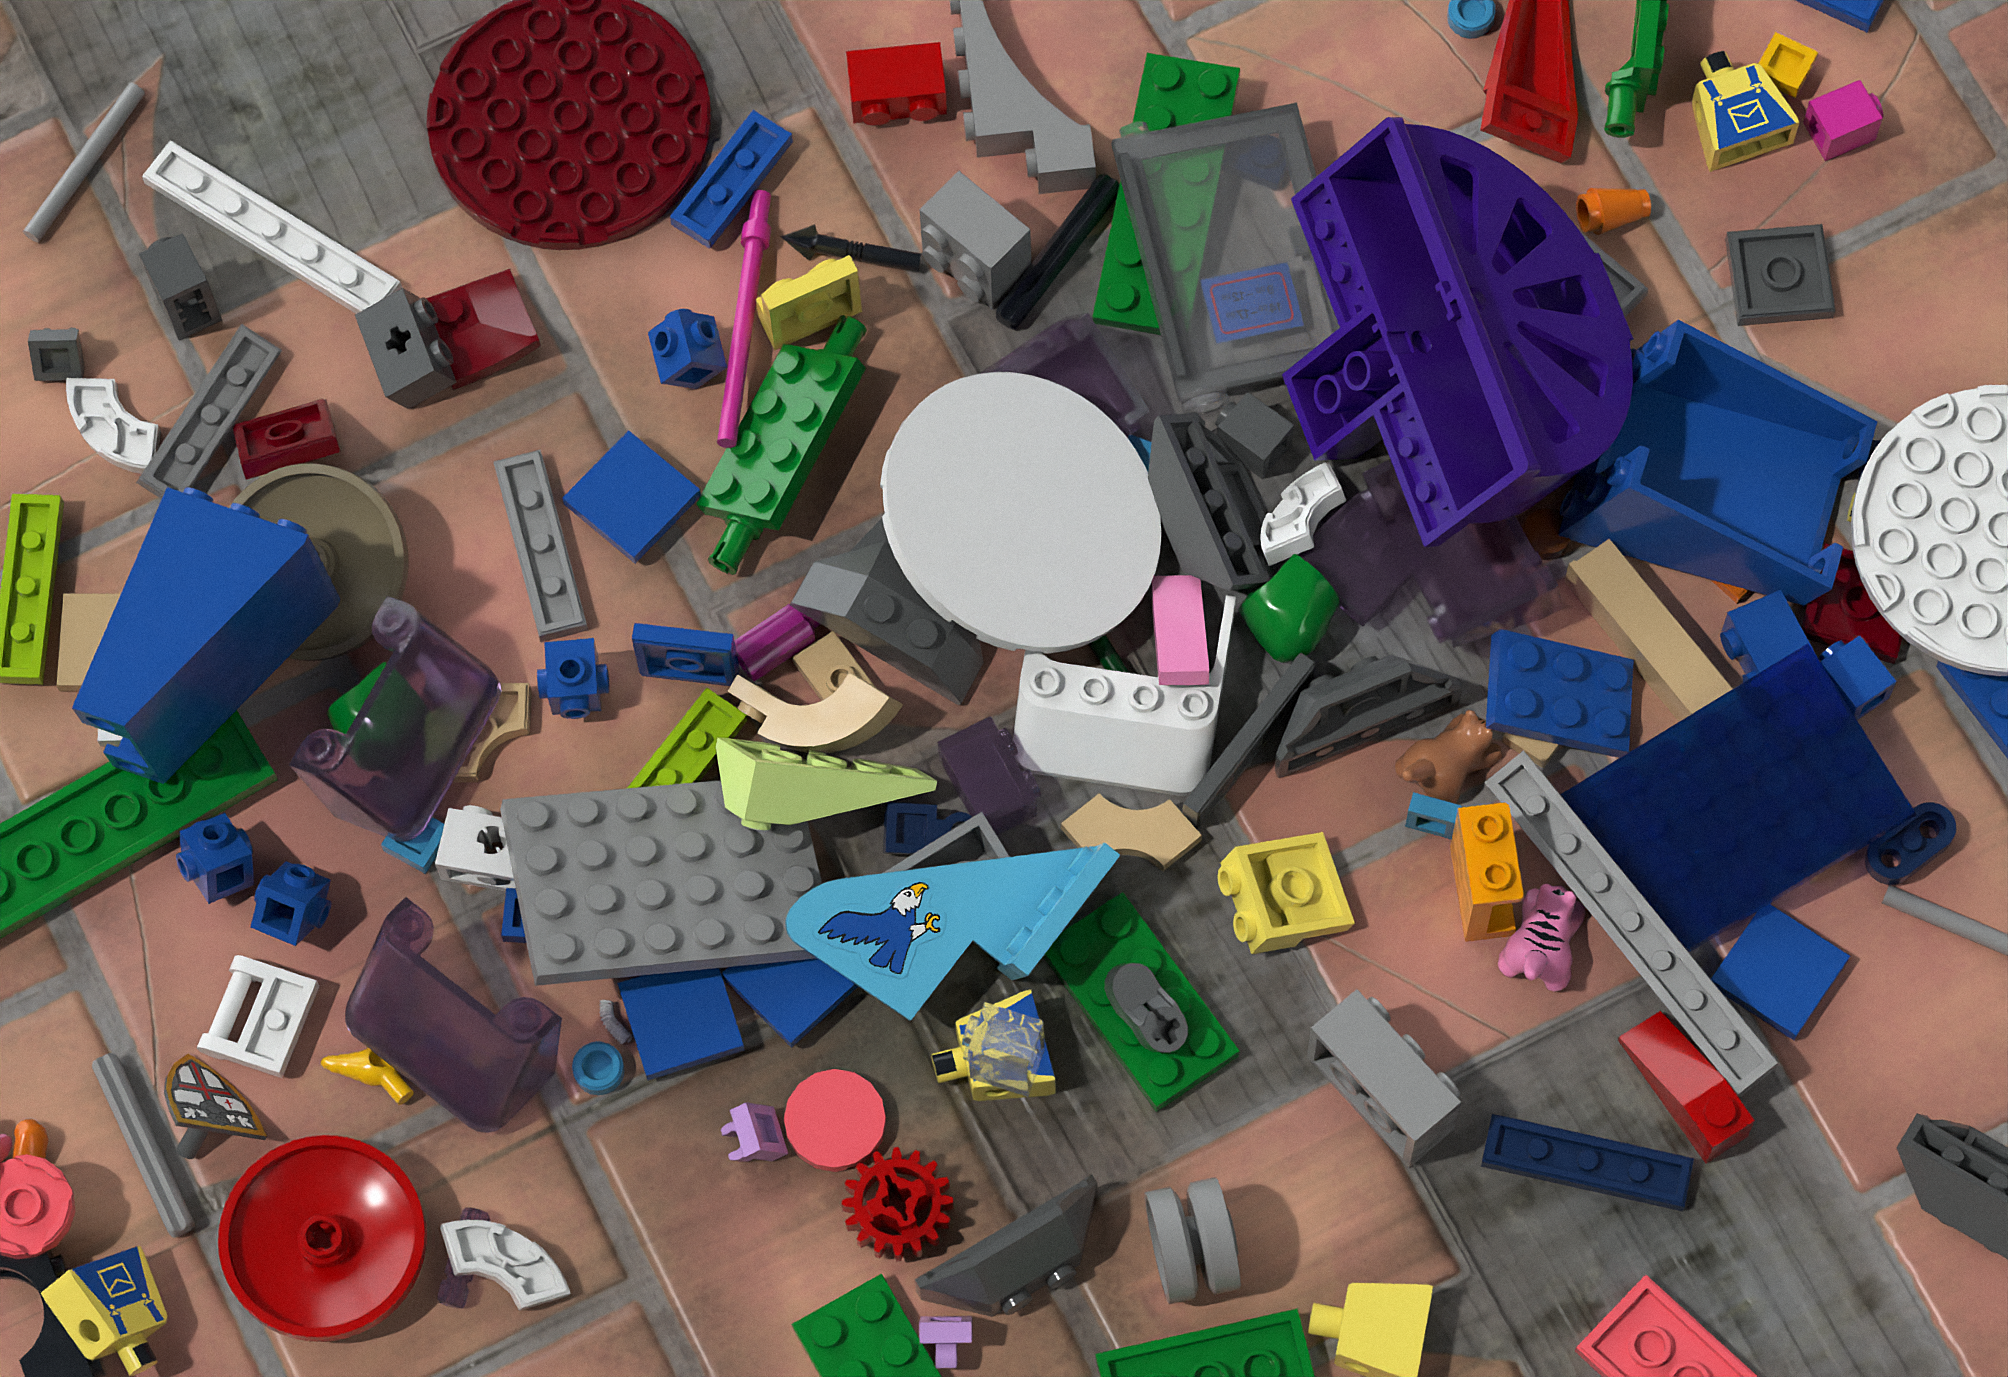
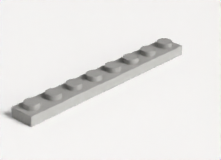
M1524 750L1485 781L1499 801L1509 805L1511 816L1740 1097L1780 1065Z

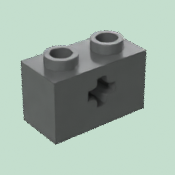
M183 233L173 238H161L152 243L147 250L139 253L154 293L179 341L222 321L208 281Z
M401 288L355 314L386 398L410 409L457 383L450 366L454 363L453 355L447 344L439 338L434 325L438 322V317L434 307L426 298H420Z

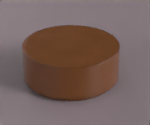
M1552 508L1538 509L1532 512L1525 520L1522 530V543L1532 556L1543 560L1558 558L1568 549L1571 539L1558 535L1563 520L1560 511Z

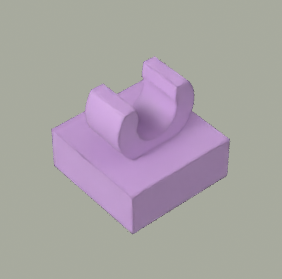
M746 1102L730 1110L733 1122L725 1124L721 1129L722 1136H738L740 1148L728 1154L730 1160L748 1162L752 1159L774 1161L788 1154L773 1106Z
M921 1316L919 1322L920 1344L936 1343V1368H957V1343H972V1316Z

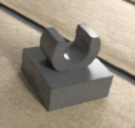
M44 328L43 330H30L28 347L34 381L83 378L85 365L79 329L50 330V328Z

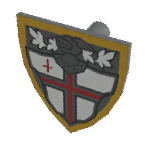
M186 1054L173 1064L165 1078L164 1095L175 1125L188 1128L177 1146V1152L182 1157L187 1159L195 1158L210 1131L260 1140L267 1138L259 1118L248 1101L214 1069L190 1054Z

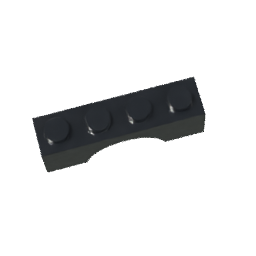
M51 1250L38 1257L14 1259L0 1255V1279L18 1280L31 1285L38 1290L43 1303L44 1319L39 1337L32 1348L19 1360L24 1376L105 1377L107 1372L102 1359L99 1358L92 1361L85 1358L41 1294V1292L68 1271L63 1256L61 1254L53 1256Z

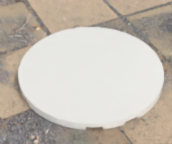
M1013 372L981 373L960 378L934 391L918 404L902 422L890 449L886 453L880 487L883 489L885 512L882 519L893 554L906 578L927 604L948 622L953 620L965 629L977 635L976 639L1011 651L1025 649L1042 651L1043 653H1056L1072 650L1096 641L1112 631L1135 609L1148 590L1160 555L1161 518L1148 481L1147 469L1136 449L1119 427L1098 407L1070 389L1043 378Z
M2008 385L1978 386L1977 389L1964 390L1953 394L1946 393L1914 409L1911 414L1900 421L1883 437L1873 451L1856 489L1851 518L1852 547L1861 581L1870 599L1891 627L1910 644L1942 663L1961 670L1994 676H2008Z

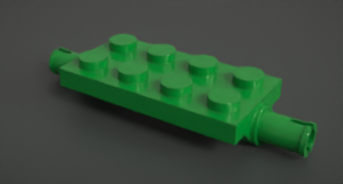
M1636 0L1630 60L1618 71L1612 72L1610 82L1605 85V94L1609 96L1604 131L1612 137L1626 138L1633 136L1635 133L1636 112L1643 113L1647 95L1656 96L1664 57L1662 41L1663 33L1666 31L1669 11L1667 0Z
M841 315L824 349L815 350L789 344H783L739 424L736 446L726 448L696 503L705 515L721 518L727 525L713 553L708 557L709 563L716 569L726 574L729 572L731 575H735L751 542L758 540L765 528L779 531L866 370V367L857 357H852L862 337L867 333V328L857 319L850 316L846 318L845 315Z

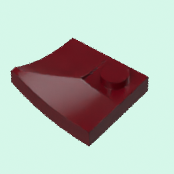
M510 269L426 298L434 307L438 317V322L434 325L439 338L447 344L453 355L454 363L450 366L457 382L451 385L453 390L500 371L541 346Z

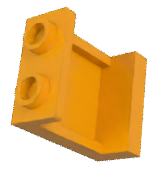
M1496 803L1458 808L1450 850L1464 940L1467 942L1510 937L1516 932L1512 903L1521 902L1524 895L1510 807L1507 803Z

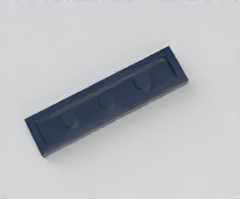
M1492 1114L1481 1167L1683 1211L1694 1158Z

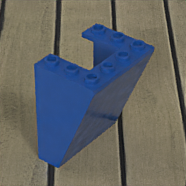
M1680 320L1675 321L1662 332L1656 331L1649 341L1638 349H1631L1633 385L1626 420L1617 438L1608 450L1576 474L1572 489L1566 494L1560 507V515L1563 516L1558 535L1593 547H1598L1610 539L1622 555L1764 595L1781 590L1787 601L1800 605H1806L1831 590L1843 546L1833 543L1822 551L1821 549L1841 478L1867 462L1878 421Z
M169 487L166 488L72 706L73 711L83 724L123 737L119 747L107 743L103 753L113 767L164 784L338 607L340 597L304 527L285 519H279L277 524L260 519L258 512L242 504L232 503L231 507L228 508L213 503L211 496L194 488L186 487L183 492Z

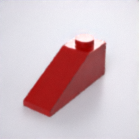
M1661 1011L1618 1037L1619 1043L1705 1164L1748 1137L1755 1122L1754 1118L1726 1079Z

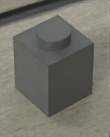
M1249 392L1237 404L1233 401L1228 403L1219 414L1215 423L1218 426L1217 436L1236 454L1247 469L1261 479L1266 476L1292 445L1294 425Z

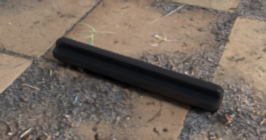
M1101 174L1096 178L996 309V319L1001 324L1012 330L1020 326L1116 200L1120 185L1117 180L1107 174Z

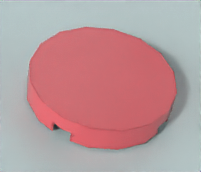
M832 1069L814 1073L798 1084L787 1101L784 1122L788 1141L800 1159L816 1169L839 1172L848 1170V1167L856 1166L859 1162L864 1163L873 1156V1152L878 1149L883 1141L886 1116L882 1098L869 1081L855 1072Z
M31 1155L14 1156L15 1159H8L3 1163L0 1161V1255L14 1259L38 1257L56 1247L69 1232L75 1215L74 1192L63 1172L48 1160Z

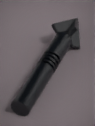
M815 224L780 236L808 260L815 253L841 258L850 255V257H853L852 260L857 258V261L862 259V262L919 272L922 253L869 243L863 245V242L858 244V241L854 243L853 240L849 242L847 239L818 234Z

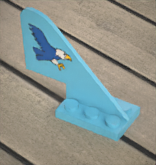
M1104 842L1098 846H1085L1084 848L832 880L811 889L794 903L786 916V931L790 939L799 947L911 1021L971 942H974L1000 964L997 969L1012 981L1028 976L1120 857V854Z

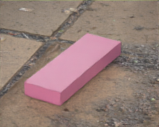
M1191 575L1153 576L1150 589L1159 685H1208L1210 671L1201 580Z

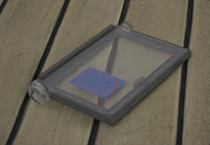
M1297 103L1149 132L1146 122H1134L1123 126L1119 130L1121 138L1113 139L1111 145L1178 402L1180 401L1183 413L1197 412L1199 415L1211 413L1224 408L1230 403L1228 391L1284 380L1282 374L1340 328L1291 201L1295 194L1317 177Z

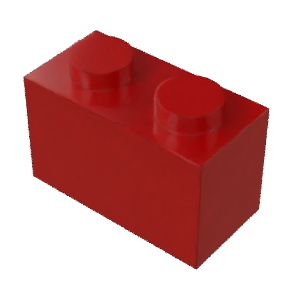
M941 42L846 51L853 123H865L876 126L895 119L911 118L916 121H927L935 118L937 115L947 114Z

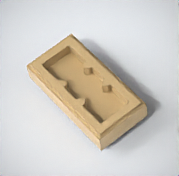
M834 631L793 657V664L821 701L832 695L840 687L848 673L874 686Z

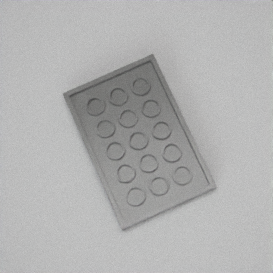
M721 780L502 800L500 811L535 986L816 958L790 939L785 926L787 913L794 903L805 893L822 884L808 821L793 825L772 823L770 830H758L743 826L741 824L742 819L725 808Z

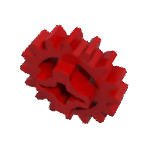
M899 1147L893 1148L892 1158L884 1160L878 1151L873 1152L874 1166L869 1168L859 1162L856 1165V1171L860 1180L846 1179L845 1190L854 1197L841 1200L842 1211L855 1213L845 1220L846 1228L848 1231L861 1230L856 1238L857 1245L860 1248L868 1245L871 1241L875 1243L874 1254L879 1259L883 1256L886 1249L893 1250L896 1262L902 1261L904 1249L911 1248L917 1258L921 1257V1243L926 1240L930 1244L937 1246L940 1241L935 1230L936 1227L949 1229L951 1225L950 1218L941 1212L954 1208L953 1197L941 1195L950 1188L948 1177L935 1179L934 1177L938 1172V1163L933 1160L923 1167L921 1165L920 1151L915 1150L909 1160L902 1159ZM896 1173L908 1174L917 1178V1180L911 1182L898 1177ZM877 1181L879 1188L875 1198L866 1201L867 1205L863 1206L867 1191ZM889 1188L892 1189L894 1195L898 1196L901 1202H905L906 1221L894 1206H890ZM932 1202L928 1218L923 1225L918 1227L917 1218L920 1211L928 1208V1204ZM886 1227L897 1231L899 1235H889L877 1229Z

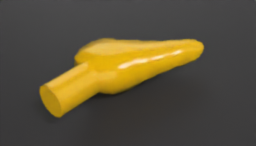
M388 1041L372 1043L367 1049L358 1052L326 1056L320 1062L323 1068L333 1073L341 1074L366 1085H381L398 1105L407 1102L414 1094V1091L398 1074L401 1053L397 1046Z

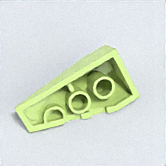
M717 737L716 752L725 808L740 817L743 826L753 829L770 830L772 823L793 825L936 790L937 780L917 768L864 759H854L852 767H847L845 760L828 756L823 752L809 750L806 760L797 754L780 750V745Z

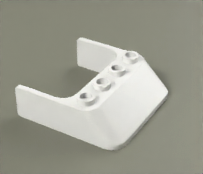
M1226 595L1216 660L1212 671L1209 673L1208 685H1159L1158 677L1060 663L1050 660L1042 651L1025 650L1012 743L1013 757L1016 764L1024 771L1033 774L1176 796H1189L1210 770L1234 624L1236 596Z

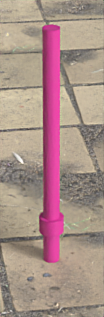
M756 190L752 193L749 221L743 224L741 245L745 249L717 444L724 448H733L737 443L763 251L768 249L770 243L771 226L768 224L771 194L764 190Z

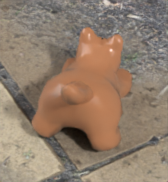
M1468 710L1465 714L1461 713L1455 717L1443 732L1435 738H1426L1415 742L1396 760L1395 770L1399 778H1403L1406 782L1416 783L1421 787L1426 796L1456 804L1465 778L1473 772L1494 766L1502 757V750L1497 743H1492L1493 731L1486 728V720L1478 717L1474 711Z

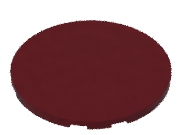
M513 0L505 3L479 19L461 35L442 61L432 93L429 94L427 131L430 150L437 172L451 197L469 216L488 230L508 240L541 249L580 250L599 247L617 242L650 226L667 213L688 190L703 163L710 139V98L704 72L696 54L673 25L647 6L634 0Z

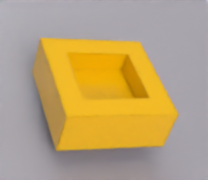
M1775 32L1758 64L1763 67L1779 91L1796 98L1816 61L1818 51Z

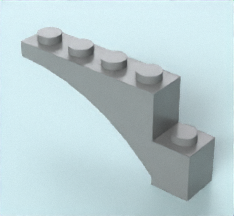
M949 0L951 15L960 14L961 28H953L956 57L965 56L966 70H958L961 99L970 98L972 112L963 113L966 141L975 140L977 158L1025 153L1028 178L1037 177L1039 194L1089 189L1096 180L1090 124L1079 125L1045 99L1022 75L1004 50L995 33L983 0Z

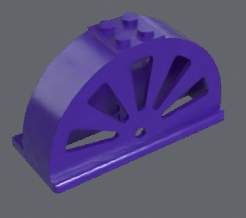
M1387 117L1291 198L1340 326L1338 330L1282 374L1314 461L1358 459L1383 439L1424 547H1437L1468 524L1500 521L1519 515L1552 493L1608 450L1617 438L1626 420L1631 402L1633 362L1630 341L1634 338L1600 254L1594 253L1580 230L1564 210L1527 174L1491 149L1467 137L1435 127L1405 124L1403 117Z

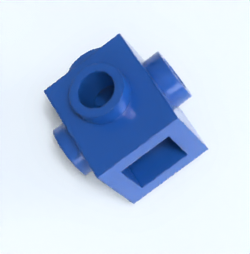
M678 309L668 313L664 321L648 331L661 384L698 389L727 368L714 316L694 313L690 309Z
M594 638L544 642L546 669H537L539 698H548L552 715H561L567 719H579L590 715V712L602 711L601 694L610 692L607 663L599 664Z
M226 813L208 820L198 821L191 827L179 831L181 852L176 854L178 868L187 882L194 881L208 904L254 886L253 848L250 839L244 829L239 828L236 830Z
M284 862L271 876L266 874L261 879L255 892L254 901L256 906L250 927L296 946L315 927L320 929L327 920L331 909V901L326 898L331 880L316 874L308 866Z

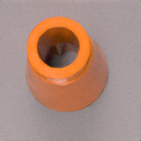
M1589 188L1587 193L1580 194L1577 197V219L1584 232L1593 231L1594 234L1600 235L1641 218L1649 217L1651 214L1650 196L1646 189Z

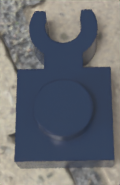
M887 802L885 804L883 854L912 855L951 831L954 823H964L972 818V816L964 812H956L947 816L944 820L937 819V805Z

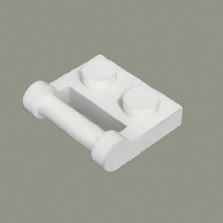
M236 955L229 969L233 975L209 1033L202 1034L197 1049L210 1057L221 1060L226 1059L282 1078L320 986L317 980L248 957ZM251 981L261 982V988L238 1043L228 1040Z

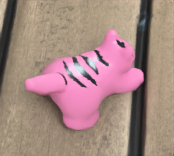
M1543 884L1540 889L1534 888L1527 891L1522 903L1521 928L1507 940L1505 948L1499 954L1498 966L1504 976L1512 978L1519 973H1524L1528 980L1540 978L1544 981L1547 989L1554 992L1560 991L1568 985L1572 977L1571 964L1573 962L1569 943L1574 933L1583 923L1586 912L1582 903L1576 901L1574 892L1567 891L1562 886H1551L1549 884Z

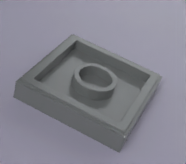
M1822 224L1731 231L1726 233L1725 243L1737 326L1834 318L1836 310Z

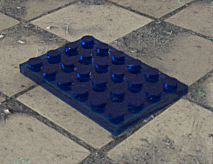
M1808 643L1560 794L1688 952L1693 951L1916 816L1913 807Z

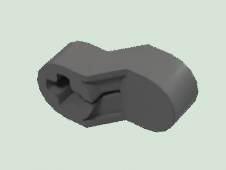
M1122 963L1114 966L1106 976L1104 989L1115 1012L1132 1029L1136 1038L1145 1049L1151 1052L1166 1053L1178 1050L1187 1038L1188 1025L1177 1003L1161 988L1148 967L1140 963Z

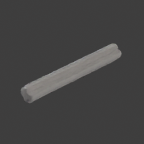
M108 1053L97 1058L92 1063L94 1073L167 1232L173 1238L190 1232L194 1229L195 1222L120 1059L115 1053Z

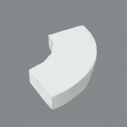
M66 378V393L70 413L83 439L99 456L111 464L130 472L142 474L160 446L161 430L158 424L140 421L125 411L119 401L118 386L115 379Z
M1329 462L1309 470L1292 482L1281 493L1283 500L1274 509L1273 513L1266 514L1261 528L1260 539L1269 566L1290 558L1293 554H1299L1313 548V534L1318 522L1331 509L1346 501L1343 490Z
M461 1220L444 1223L440 1226L454 1275L475 1274L496 1281L510 1293L519 1311L564 1298L571 1294L561 1270L549 1254L535 1241L532 1242L521 1234L505 1228V1225L483 1220Z

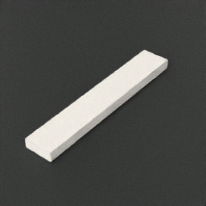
M169 141L142 175L144 183L356 314L402 288L399 280L172 141Z

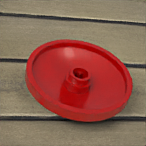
M318 1135L296 1139L278 1146L259 1158L245 1171L233 1187L225 1203L218 1232V1251L221 1267L231 1291L240 1304L252 1317L272 1331L297 1340L326 1342L349 1338L369 1330L390 1316L407 1298L414 1287L424 1263L427 1246V1227L424 1210L416 1190L404 1171L395 1161L377 1148L356 1139L335 1135Z

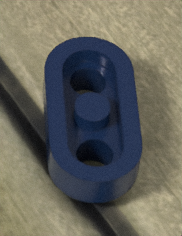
M1934 802L1922 803L1911 809L1875 836L1870 842L1865 854V866L1870 876L1886 885L1900 884L1948 849L1956 834V821L1953 814L1945 806ZM1929 826L1935 830L1937 836L1932 839L1925 838L1920 833V828ZM1884 855L1894 856L1898 861V866L1887 867L1883 864L1881 857Z

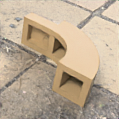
M851 673L847 674L840 687L832 695L810 705L788 704L740 675L736 676L728 689L729 693L742 700L737 709L762 723L757 732L758 734L784 747L809 753V750L832 753L857 746L879 733L903 706L899 701Z

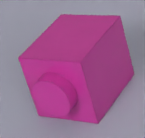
M1858 80L1810 100L1803 124L1823 159L1827 161L1876 140L1883 119V109L1877 96L1874 93L1868 94L1861 80Z

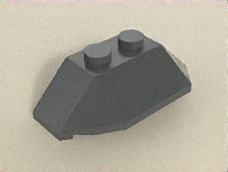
M1197 412L1159 415L1154 420L1148 481L1160 513L1161 522L1182 571L1226 590L1263 586L1272 578L1271 571L1274 564L1268 565L1261 546V528L1266 515L1242 461L1219 436L1205 427L1206 422Z
M885 541L815 561L790 603L791 607L958 706L964 700L984 663L980 642L976 639L977 635L953 620L948 622L927 604L906 578L893 554L890 544Z
M1393 654L1379 660L1376 656L1365 658L1354 664L1350 672L1335 678L1332 675H1324L1314 679L1306 685V690L1301 691L1277 750L1275 772L1278 778L1459 705L1462 685L1459 679Z
M1917 1113L1896 1148L1921 1209L1936 1217L1943 1224L1951 1226L1979 1242L1989 1251L1998 1253L2008 1259V1148L1971 1126L1947 1120H1931L1927 1115Z
M1093 1175L1086 1177L1076 1185L985 1239L915 1279V1287L920 1299L993 1317L1002 1311L1006 1315H1011L1021 1310L1032 1301L1033 1298L1030 1294L1047 1284L1050 1289L1063 1285L1076 1275L1075 1268L1081 1264L1097 1199V1181Z

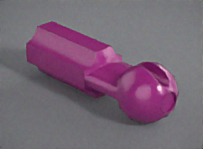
M790 604L786 605L734 640L740 668L748 678L755 682L815 641V628L821 624L791 607Z

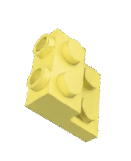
M850 255L839 260H825L816 265L807 274L794 280L792 278L779 280L762 293L761 297L756 298L759 321L774 350L781 348L783 344L793 343L836 324L841 315H845L847 318L862 312L858 270Z
M1323 832L1236 846L1220 862L1221 867L1218 870L1219 888L1225 896H1232L1237 910L1233 919L1234 932L1239 941L1248 942L1251 954L1296 947L1305 938L1344 932L1355 924Z

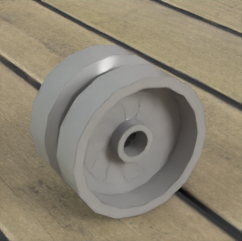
M1216 1177L1190 1182L1186 1195L1189 1216L1186 1217L1180 1198L1171 1187L1145 1192L1144 1198L1149 1231L1160 1280L1168 1304L1195 1299L1198 1291L1195 1265L1199 1264L1205 1284L1214 1294L1240 1289L1241 1281L1235 1230Z

